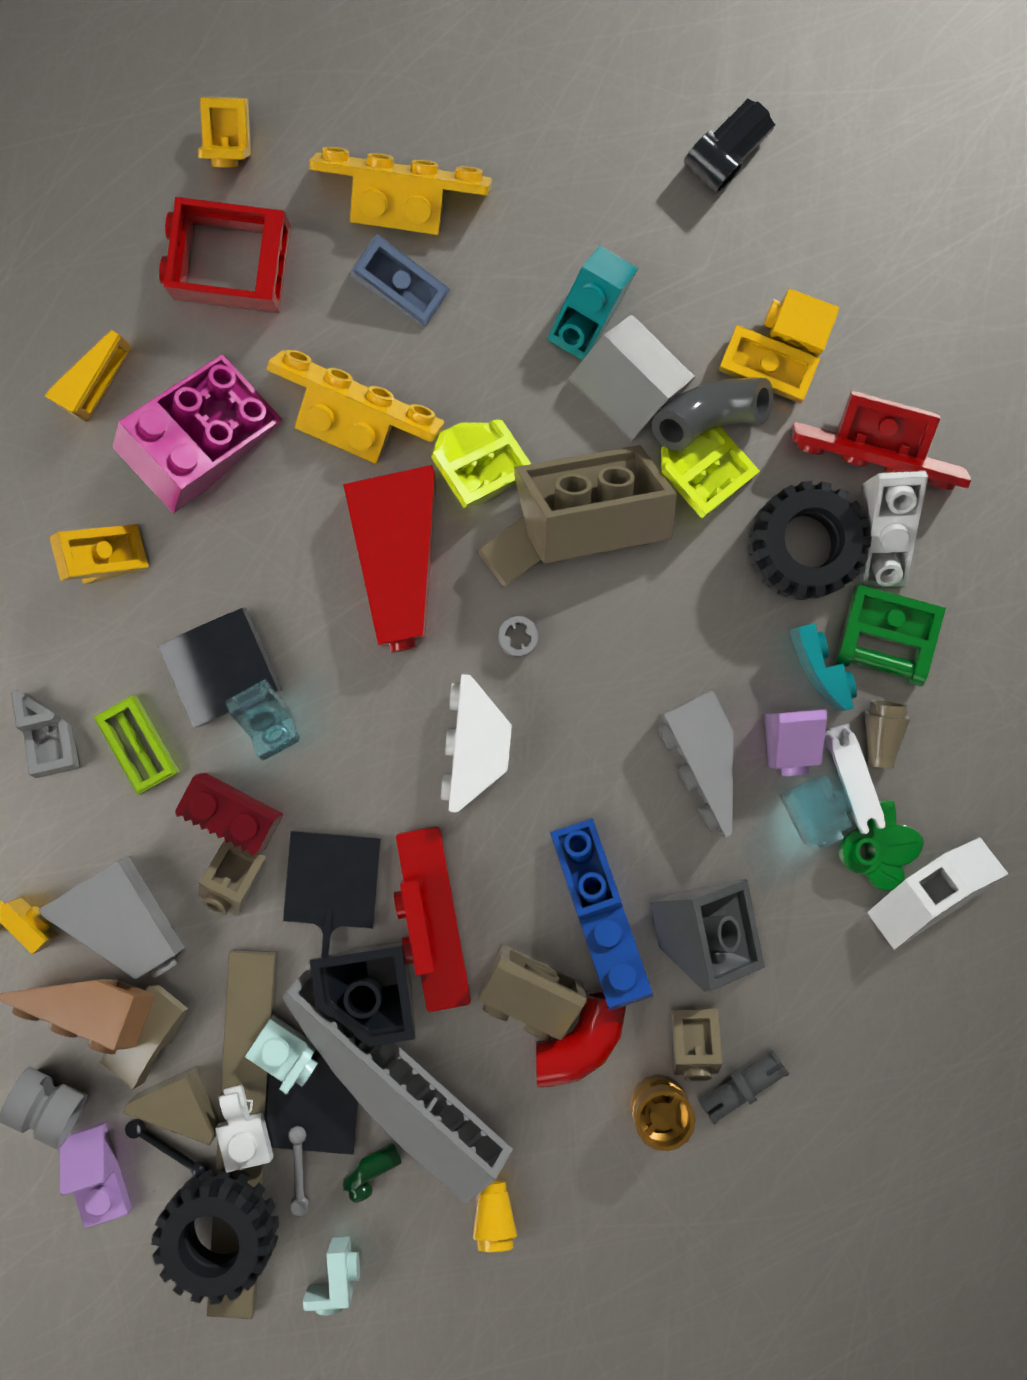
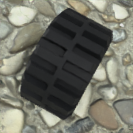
M803 481L797 486L793 487V485L784 488L758 511L754 517L756 521L750 527L748 537H752L751 544L747 546L748 556L753 555L755 563L752 564L755 573L761 572L765 578L762 582L768 588L774 586L778 589L777 594L784 597L795 596V600L816 599L844 588L845 584L852 582L859 575L857 570L865 566L869 557L864 552L865 549L871 547L872 536H865L864 530L870 527L868 517L861 519L857 512L863 507L857 500L850 503L846 499L849 492L843 488L834 491L831 490L832 483L821 481L817 485H812V481ZM798 516L810 517L819 521L828 531L831 540V550L827 561L821 566L814 568L804 566L795 561L789 554L785 544V530L792 519Z
M213 1169L205 1171L198 1179L195 1176L189 1179L176 1192L159 1215L155 1223L158 1228L152 1234L151 1245L159 1247L152 1256L155 1265L163 1264L164 1269L159 1274L163 1281L166 1283L172 1279L176 1283L172 1291L179 1296L184 1291L192 1294L190 1301L199 1304L204 1297H209L210 1305L220 1304L225 1295L232 1301L240 1297L243 1289L248 1291L256 1283L259 1275L262 1274L277 1244L278 1235H275L279 1228V1216H271L276 1206L272 1197L267 1200L263 1199L262 1195L266 1189L260 1183L255 1187L247 1183L251 1176L242 1172L238 1178L232 1177V1172L226 1173L225 1169H222L217 1176H215ZM213 1216L226 1221L237 1234L239 1250L220 1254L206 1248L197 1237L195 1219Z

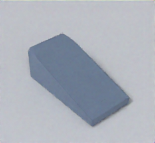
M378 234L371 239L348 274L361 285L423 326L428 323L450 290V288Z

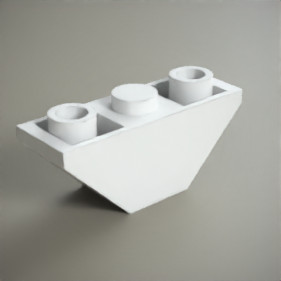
M926 471L878 473L862 484L860 505L863 508L858 510V514L861 519L868 517L870 527L864 531L865 536H872L871 547L865 549L864 552L865 555L869 556L866 564L859 568L861 585L871 588L907 586L928 478Z
M461 674L460 684L452 683L450 695V710L458 711L456 729L448 728L445 755L453 756L452 774L443 773L441 800L449 801V812L460 811L508 771L512 724L471 675Z
M979 837L944 853L905 879L871 908L867 914L895 951L1007 877L1008 873Z

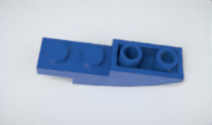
M593 818L550 832L609 1011L653 997L649 980Z

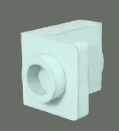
M274 1015L270 1018L245 1058L283 1082L279 1090L285 1094L288 1093L294 1082L303 1087L318 1064L311 1059L316 1050L311 1041Z

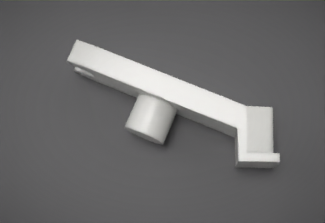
M849 723L827 729L825 731L826 747L834 759L858 829L862 834H867L869 832L867 825L869 819L875 821L878 829L885 828L884 814L859 742L855 734L850 730Z

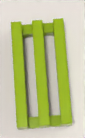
M136 695L127 697L93 717L137 795L147 792L152 787L180 773ZM126 709H130L164 770L161 772L158 771L125 712ZM114 716L150 777L145 781L142 779L109 720Z

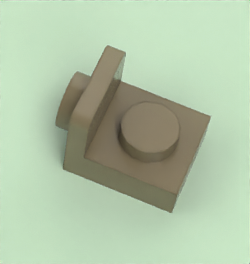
M224 839L199 882V896L204 899L203 904L218 914L227 915L230 912L239 916L246 896L266 863V857L259 853L250 856L249 850L242 852L241 846L234 847L232 841L226 843Z
M718 1009L673 1010L671 1015L674 1045L673 1074L684 1075L686 1081L692 1082L712 1079V1074H718L723 1064Z

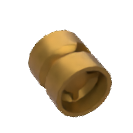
M662 1075L647 1077L637 1084L631 1094L630 1109L637 1133L643 1142L651 1148L661 1151L678 1149L688 1142L694 1132L696 1119L692 1105L681 1085L674 1079Z

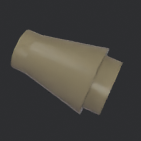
M878 700L870 702V710L865 711L868 749L867 765L886 769L894 768L897 753L911 719L909 716H906L907 705Z

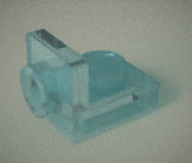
M266 679L225 701L229 714L250 736L255 752L261 760H266L299 742L300 735L289 707Z

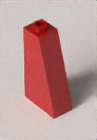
M433 465L343 484L377 643L381 647L389 646L391 653L417 648L416 640L426 638L437 485Z

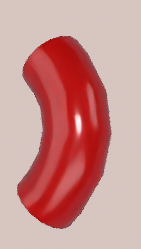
M603 991L586 992L587 1000L580 1011L579 1021L571 1033L563 1037L562 1040L536 1041L537 1087H554L577 1082L602 1066L621 1039L626 1006L609 1011Z

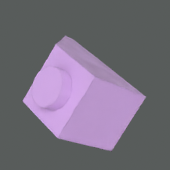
M826 709L763 714L769 768H781V776H797L809 774L808 766L822 765L827 723Z

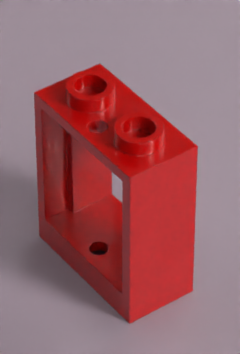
M175 197L174 210L167 213L165 220V235L169 240L168 255L162 256L160 260V283L164 284L163 287L174 300L279 313L291 228L284 210ZM195 225L263 233L255 291L187 283Z

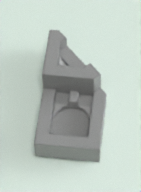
M18 690L11 691L16 728L21 730L24 735L29 775L34 778H40L78 769L79 762L71 724Z

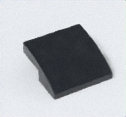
M247 607L209 621L158 646L193 728L206 725L226 714L247 707L282 690Z

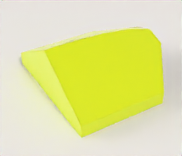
M492 420L490 423H459L441 431L438 434L431 454L433 462L463 508L487 503L516 484L514 467L531 464L503 420Z
M716 427L702 433L683 450L675 451L665 446L661 447V473L701 519L718 509L760 472L722 427Z

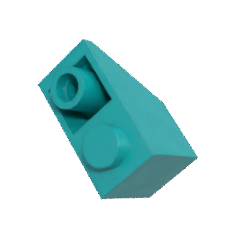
M599 245L582 265L547 340L583 360L597 343L619 307L638 268Z

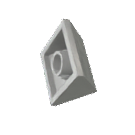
M631 314L601 336L571 374L569 380L633 441L652 422L658 411L674 400L695 376Z

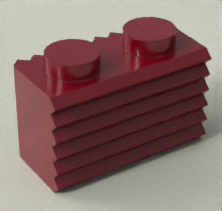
M199 773L193 776L175 810L177 817L183 816L185 821L191 820L193 826L200 824L201 830L208 828L209 834L216 833L218 839L224 837L226 843L232 841L234 847L241 846L242 852L249 850L250 856L258 854L267 848L284 815L207 773Z

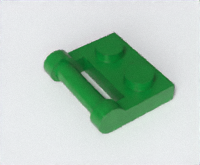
M860 584L855 585L841 638L835 650L834 663L844 664L846 667L853 663L907 678L908 683L922 687L929 674L946 608ZM859 634L915 648L914 659L910 661L858 647L856 645Z

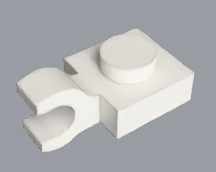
M243 1085L224 1089V1095L219 1097L222 1114L227 1121L218 1123L215 1130L226 1173L270 1163L274 1155L263 1112L249 1115Z

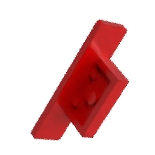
M851 390L836 433L798 422H793L791 428L792 440L798 443V448L811 454L823 455L826 450L841 454V459L852 465L865 467L870 462L885 466L884 470L887 473L926 471L928 483L945 490H953L955 485L969 488L972 480L966 468L926 457L941 419L938 413Z
M435 826L398 833L396 835V843L403 880L400 883L401 891L394 892V902L398 919L406 918L409 936L402 937L406 965L414 963L416 976L420 975L427 1011L434 1012L467 1006L471 1003V996L441 829Z

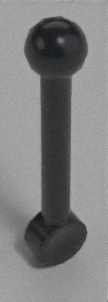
M133 1119L126 1124L125 1133L129 1138H142L188 1168L192 1177L195 1176L198 1179L203 1172L208 1171L205 1162L193 1161L145 1130V1124L142 1120Z

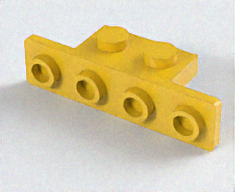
M323 147L322 153L317 152L309 159L310 170L353 176L350 222L439 235L444 190L488 195L492 186V178L482 176L483 170L459 166L456 167V172L438 170V163L427 160H412L411 166L394 163V157L389 155L370 153L367 154V159L349 157V150L338 147Z
M282 350L268 361L266 368L268 371L306 387L295 429L377 464L381 459L392 426L428 442H433L444 426L445 422L435 417V413L429 408L418 404L408 405L394 399V395L384 388L364 386L353 381V377L343 370L337 368L326 369L312 363L311 358L300 351Z

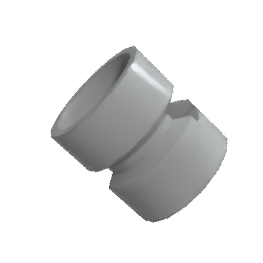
M28 1067L19 1076L8 1094L0 1112V1123L21 1133L32 1129L34 1139L59 1150L77 1123L88 1095L65 1083L56 1088L53 1086L52 1077Z

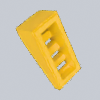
M110 330L48 390L45 397L83 421H89L132 349L131 345L121 335Z

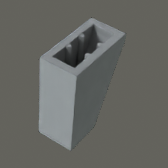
M130 857L116 861L39 909L45 919L134 979L139 978L148 971L153 979L177 964L173 956L185 948Z

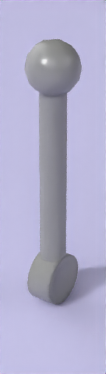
M295 1126L288 1134L290 1142L293 1143L295 1197L291 1201L290 1211L295 1216H303L307 1213L309 1201L304 1197L302 1143L306 1139V1131L300 1126Z

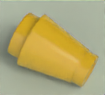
M495 1180L478 1194L472 1239L477 1240V1250L480 1252H503L514 1248L513 1238H516L518 1235L506 1188V1181Z

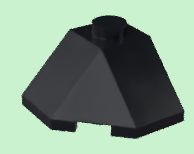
M402 941L361 947L309 960L316 1007L352 1031L354 1036L367 1046L416 1039L409 964L406 965Z

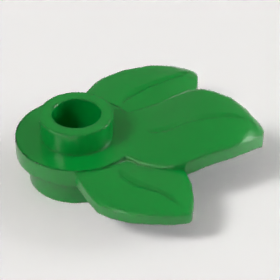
M881 800L879 802L884 814L885 828L878 829L875 821L869 819L867 821L869 832L862 834L858 827H856L855 830L850 831L844 836L840 842L838 852L841 862L849 871L856 874H865L873 887L877 889L892 891L905 880L904 871L901 866L911 863L920 855L924 839L915 829L896 824V806L893 800ZM865 844L867 849L865 859L860 855V847Z

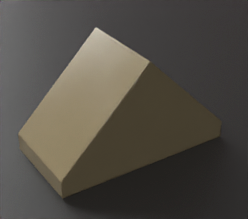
M196 1067L137 1093L126 1104L123 1112L126 1115L210 1145L217 1135L215 1128L219 1123V1117Z

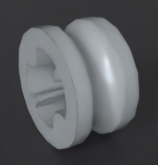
M514 616L503 622L498 630L497 640L504 653L513 657H522L535 648L539 635L533 621L527 617ZM515 624L526 627L524 634L530 638L529 644L525 647L521 643L519 645L520 649L512 648L510 646L511 638L505 635L508 627H511L512 630H515Z

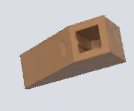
M119 979L90 980L0 993V1001L13 1007L12 1014L32 1021H38L40 1018L51 1023L50 1030L54 1033L72 1038L79 1035L90 1040V1048L111 1055L116 1054L117 1050L136 1047L155 994Z

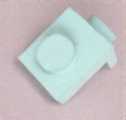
M350 1236L334 1237L331 1239L326 1253L329 1283L312 1284L307 1287L303 1298L304 1311H316L318 1315L326 1316L337 1314L343 1308H349L354 1292L353 1281H359L360 1278L359 1253L351 1252Z

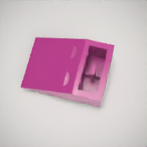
M221 354L118 421L113 449L174 514L208 490L278 426L282 418L227 358Z

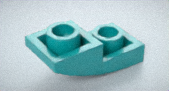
M815 623L789 630L799 661L809 680L822 698L835 711L854 709L852 699L857 697L854 677L850 671L845 672L844 664L825 667L824 659L829 657V649L824 633L822 631L817 632Z

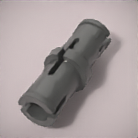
M772 1049L769 1051V1054L739 1073L738 1070L732 1072L730 1080L705 1097H701L698 1101L715 1125L720 1119L747 1101L750 1105L757 1101L755 1097L757 1094L784 1076H788L789 1073Z

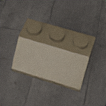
M641 445L514 467V476L528 538L544 564L672 539L677 493Z

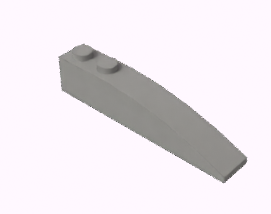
M308 966L282 996L308 1039L338 1079L371 1117L404 1150L463 1203L467 1204L496 1180L513 1148L396 1043L367 1046L355 1037L352 1031L333 1017L330 1018L319 1010L315 1004L311 969Z

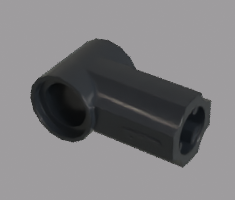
M748 98L715 132L710 130L698 140L686 155L684 163L715 193H718L738 173L744 164L743 160L773 131L775 123L772 121L769 111L760 102H755Z

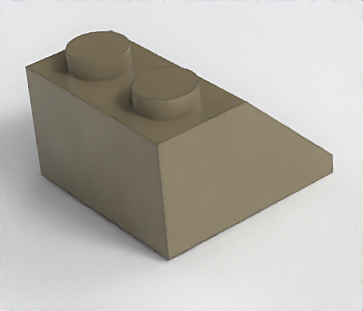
M501 944L478 994V1001L484 1004L483 1010L486 1013L503 1021H507L509 1016L525 1023V1031L548 1041L550 1035L562 1040L587 1000L583 982Z

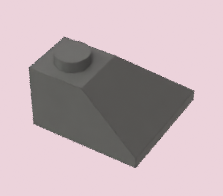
M747 879L681 891L650 902L659 948L704 992L716 990L765 968Z

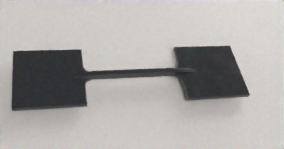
M291 831L283 921L317 925L323 933L321 957L329 955L331 934L336 928L346 926L373 929L381 838ZM317 1049L311 1059L318 1064L303 1087L294 1082L288 1093L285 1094L279 1090L283 1082L269 1074L265 1123L272 1148L293 1150V1143L290 1142L288 1134L293 1127L300 1126L306 1131V1139L302 1143L303 1151L354 1154L358 1101L334 1074Z

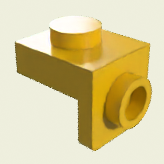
M201 97L202 146L198 148V158L211 159V166L238 167V160L245 159L251 155L248 98Z
M22 897L6 903L0 900V931L5 927L31 954L47 948L59 936L51 927L53 923L42 916L39 907H31Z

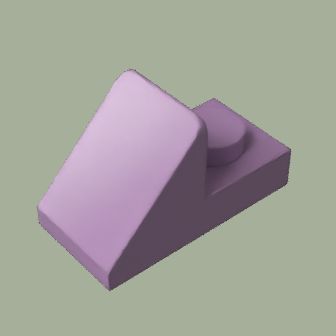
M106 1123L70 1134L60 1148V1192L62 1196L74 1193L84 1228L128 1215L133 1209Z

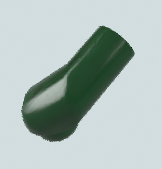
M393 1143L365 1156L343 1178V1191H348L350 1201L359 1203L372 1195L373 1189L368 1181L402 1164Z

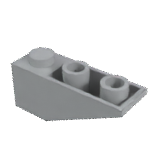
M710 690L660 714L664 724L657 728L668 750L677 749L684 765L678 767V770L688 790L691 792L697 789L705 805L698 809L710 832L717 829L720 835L727 838L732 835L734 731L714 691Z

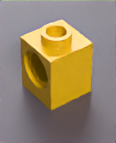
M789 288L781 301L773 299L763 325L770 328L767 337L819 357L825 349L840 307Z

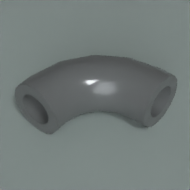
M730 378L700 385L680 394L658 411L652 420L653 434L660 444L668 449L678 451L688 447L702 433L716 427L743 423L763 424L769 418L773 406L772 385L765 378Z

